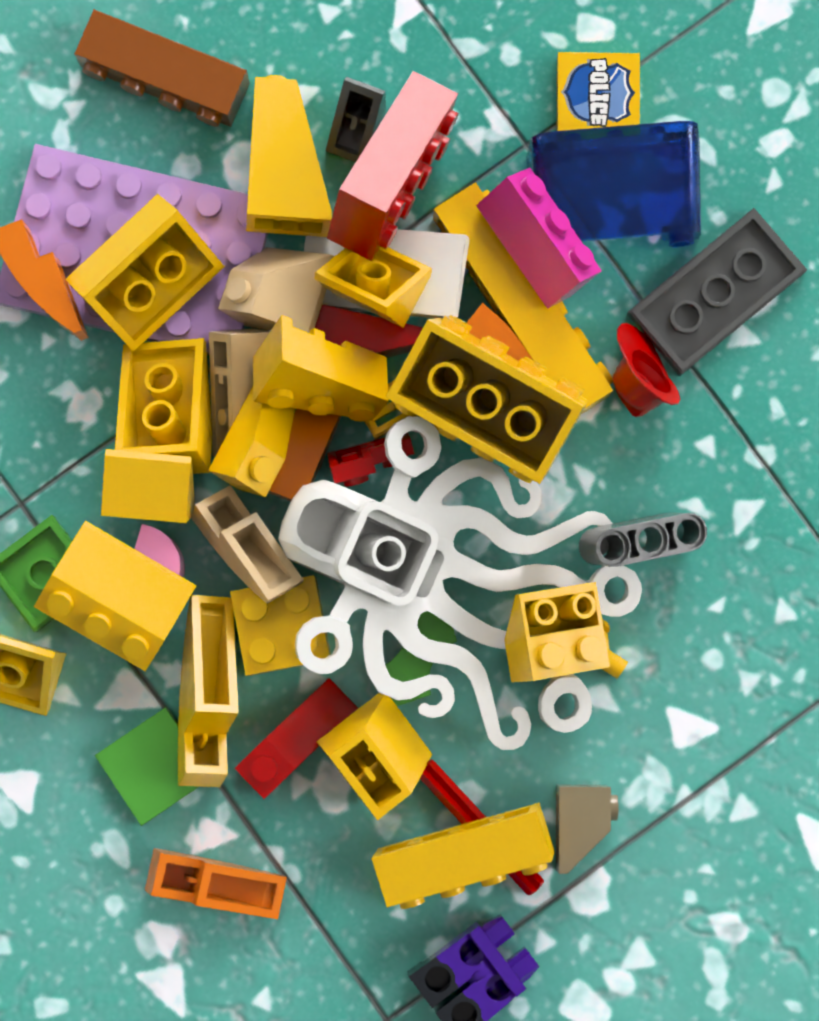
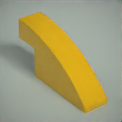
M191 595L187 613L180 681L178 786L221 787L228 775L226 734L238 715L234 611L231 597Z

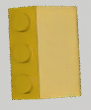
M157 194L65 280L134 352L225 266L181 213Z
M85 520L50 576L34 607L146 672L197 585Z

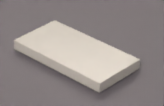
M397 229L389 248L432 268L431 277L410 316L443 318L444 315L448 317L453 315L458 318L470 238L467 235ZM306 236L304 252L336 256L344 249L343 246L327 239V237ZM328 289L326 290L323 305L350 311L369 312L333 294Z

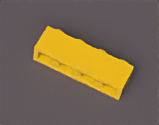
M539 802L378 848L371 859L386 907L399 904L401 909H409L424 903V897L440 893L441 898H448L458 895L466 890V885L481 882L483 887L492 886L506 880V874L522 870L523 875L541 872L548 867L547 863L552 862L555 850Z

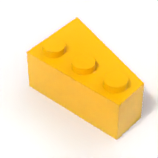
M284 315L279 317L253 356L254 402L269 404L277 409L290 407L308 410L315 415L333 414L346 416L351 420L359 422L373 421L389 402V399L386 398L388 393L387 357L348 341L341 343V346L325 340V332L316 328L311 329L310 333L293 327L292 319Z

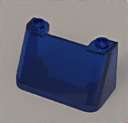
M674 121L552 131L535 135L530 139L526 156L527 169L531 168L534 174L543 181L546 191L559 210L566 214L571 227L581 241L660 235L661 240L669 241L670 247H685L694 244V240L699 239L701 236L700 140L698 123L693 121Z

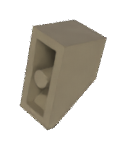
M556 784V871L559 874H568L611 831V821L618 820V796L611 795V787L607 785Z

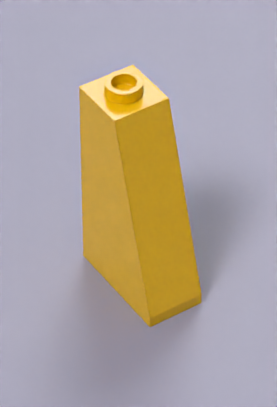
M280 75L255 77L246 231L327 237L332 219V210L297 80L286 79Z

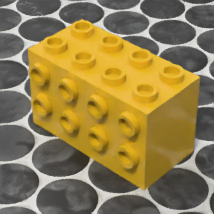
M453 315L428 319L388 391L386 398L395 402V408L403 414L412 417L420 416L434 424L442 436L453 441L459 438L471 445L470 450L481 458L490 462L496 459L510 467L508 472L520 480L530 484L532 481L540 484L548 474L589 401L581 396L585 389L564 377L561 380L559 379L558 382L544 375L547 368L526 356L518 361L507 355L510 347L487 335V337H482V339L469 333L472 326Z

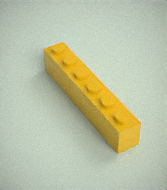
M475 182L435 207L433 210V220L442 233L464 234L470 238L466 261L469 275L494 313L515 333L531 358L547 368L544 373L545 376L556 382L564 377L585 389L581 396L589 401L582 412L583 414L610 396L613 392L610 386L613 383V378L602 362L595 364L587 350L591 346L579 327L572 329L564 317L568 311L563 301L548 309L477 208L476 205L490 192L488 190L482 192Z

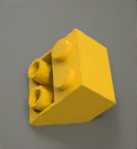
M596 582L515 595L504 639L511 683L536 681L610 667Z
M381 693L375 695L317 741L324 753L377 820L412 794L427 766V762L433 755L391 697Z

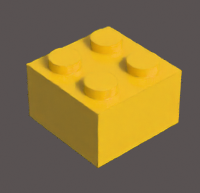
M314 575L302 577L304 579L302 584L268 604L250 588L230 591L246 676L304 666L296 655L294 645L296 634L304 623L314 617L324 616L317 578ZM327 632L319 633L311 639V652L318 658H326L331 655Z

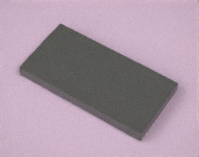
M753 208L630 309L627 315L675 372L681 376L800 278L807 269L756 209Z

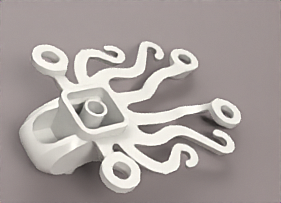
M408 416L394 423L386 434L384 442L385 453L394 468V472L384 500L378 502L333 482L319 480L302 485L289 504L281 523L278 538L286 557L303 567L344 584L345 587L330 615L314 617L302 625L296 634L294 644L296 655L308 670L318 674H331L341 668L350 658L353 649L350 625L347 621L357 609H366L368 613L363 634L364 662L367 675L379 693L395 700H407L432 688H436L442 694L441 702L437 705L422 703L418 706L419 714L429 718L444 716L451 710L455 702L454 688L448 679L441 675H427L406 682L390 677L383 656V633L387 630L394 635L403 648L415 657L427 662L453 666L465 673L474 689L489 740L501 750H515L523 746L530 735L531 721L525 708L518 706L511 710L513 719L517 721L518 730L512 736H504L500 730L488 676L480 660L459 645L437 642L426 638L420 633L417 626L420 615L428 611L467 638L493 648L506 649L504 642L506 631L488 625L459 606L445 592L443 580L450 577L459 578L494 592L511 591L536 585H555L561 588L596 582L601 614L610 617H621L636 608L642 593L641 582L636 572L624 565L618 567L602 566L593 573L589 580L584 581L572 571L556 565L531 564L513 569L496 570L459 553L454 548L453 541L459 530L465 528L479 531L500 549L509 553L531 555L560 543L590 525L603 526L613 523L605 514L587 511L536 535L526 536L512 531L494 515L481 508L468 505L447 506L442 504L443 498L458 485L480 476L492 483L503 508L509 515L515 518H525L532 516L539 510L542 503V490L537 482L532 481L530 484L518 479L520 486L526 488L530 493L529 502L518 505L514 500L509 477L502 467L483 458L462 460L449 467L431 482L418 501L411 500L408 494L411 478L417 477L435 465L441 452L439 432L432 423L421 417ZM410 431L419 433L424 441L423 452L415 459L407 457L402 450L401 439L404 434ZM606 537L600 545L602 555L609 550V543ZM617 576L622 578L625 584V593L620 600L613 604L607 600L604 589L605 584ZM319 633H332L336 646L333 653L326 658L314 656L310 647L311 639ZM574 674L551 678L539 695L538 712L540 719L551 729L563 733L575 731L586 724L592 713L591 695L583 682ZM570 693L575 700V709L570 716L560 719L555 714L554 704L562 694Z

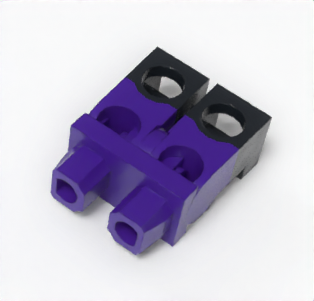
M500 914L486 921L481 926L475 922L425 961L419 962L407 972L411 981L431 1008H434L441 1021H488L512 1001L515 996L517 997L526 990L523 983L540 966L525 946L509 959L505 960L497 948L515 935V933Z

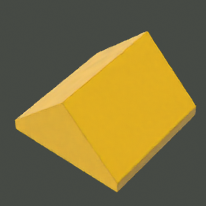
M380 247L372 261L344 248L315 272L314 279L333 294L404 328L431 277L432 268L389 247L387 250Z
M106 449L101 516L187 523L190 520L195 506L192 457Z
M0 634V703L47 716L66 653Z

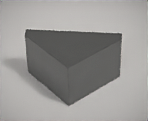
M349 77L344 79L326 152L353 162L358 160L381 123L385 113L386 93L384 90Z

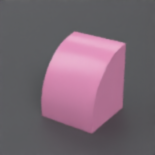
M142 524L134 549L184 578L185 563L178 545L162 531Z

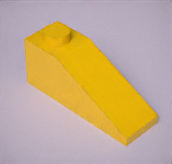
M252 386L208 471L238 490L266 497L286 459L295 408L277 409L269 404L254 402Z

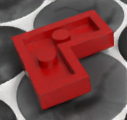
M406 433L401 439L402 450L406 456L414 454L411 438ZM386 437L328 452L327 455L334 483L343 482L346 487L362 484L369 480V474L376 473V464L382 463L383 468L393 467L385 453L384 442Z

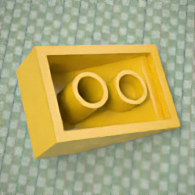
M204 338L142 343L134 352L126 344H123L115 450L192 457L193 474L210 473L208 469L211 465L212 422L207 349Z

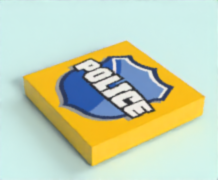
M558 52L557 136L638 137L640 134V53Z

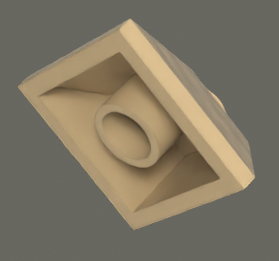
M266 247L262 252L253 255L230 270L218 309L236 321L243 323L246 327L271 330L279 317L284 315L292 319L293 327L310 333V330L315 328L327 288L314 279L315 272L335 256Z

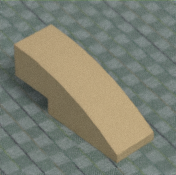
M231 485L195 504L191 517L226 564L264 602L268 604L303 583L304 579L290 559L286 557L283 549L257 512L249 513Z

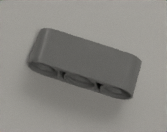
M668 512L590 528L582 534L579 540V552L585 562L591 565L618 567L699 549L706 540L707 527L705 521L694 513ZM680 523L684 527V534L681 540L677 536V528ZM644 530L647 536V541L645 546L641 548L639 544V536L640 533ZM606 537L609 543V550L603 556L600 545Z

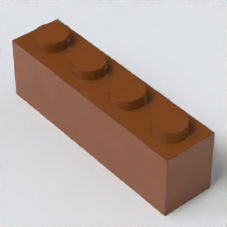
M93 9L74 53L80 66L83 68L82 72L87 76L103 82L106 80V77L121 83L120 87L123 90L136 96L142 97L144 93L157 97L159 98L158 102L170 110L180 112L184 108L197 113V119L214 127H218L220 123L232 127L250 84L247 70L95 9Z

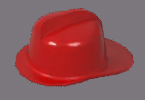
M629 323L620 324L617 328V341L624 357L617 366L612 380L620 400L634 417H642L662 403L677 405L681 399L679 391L669 378L653 344L635 326Z

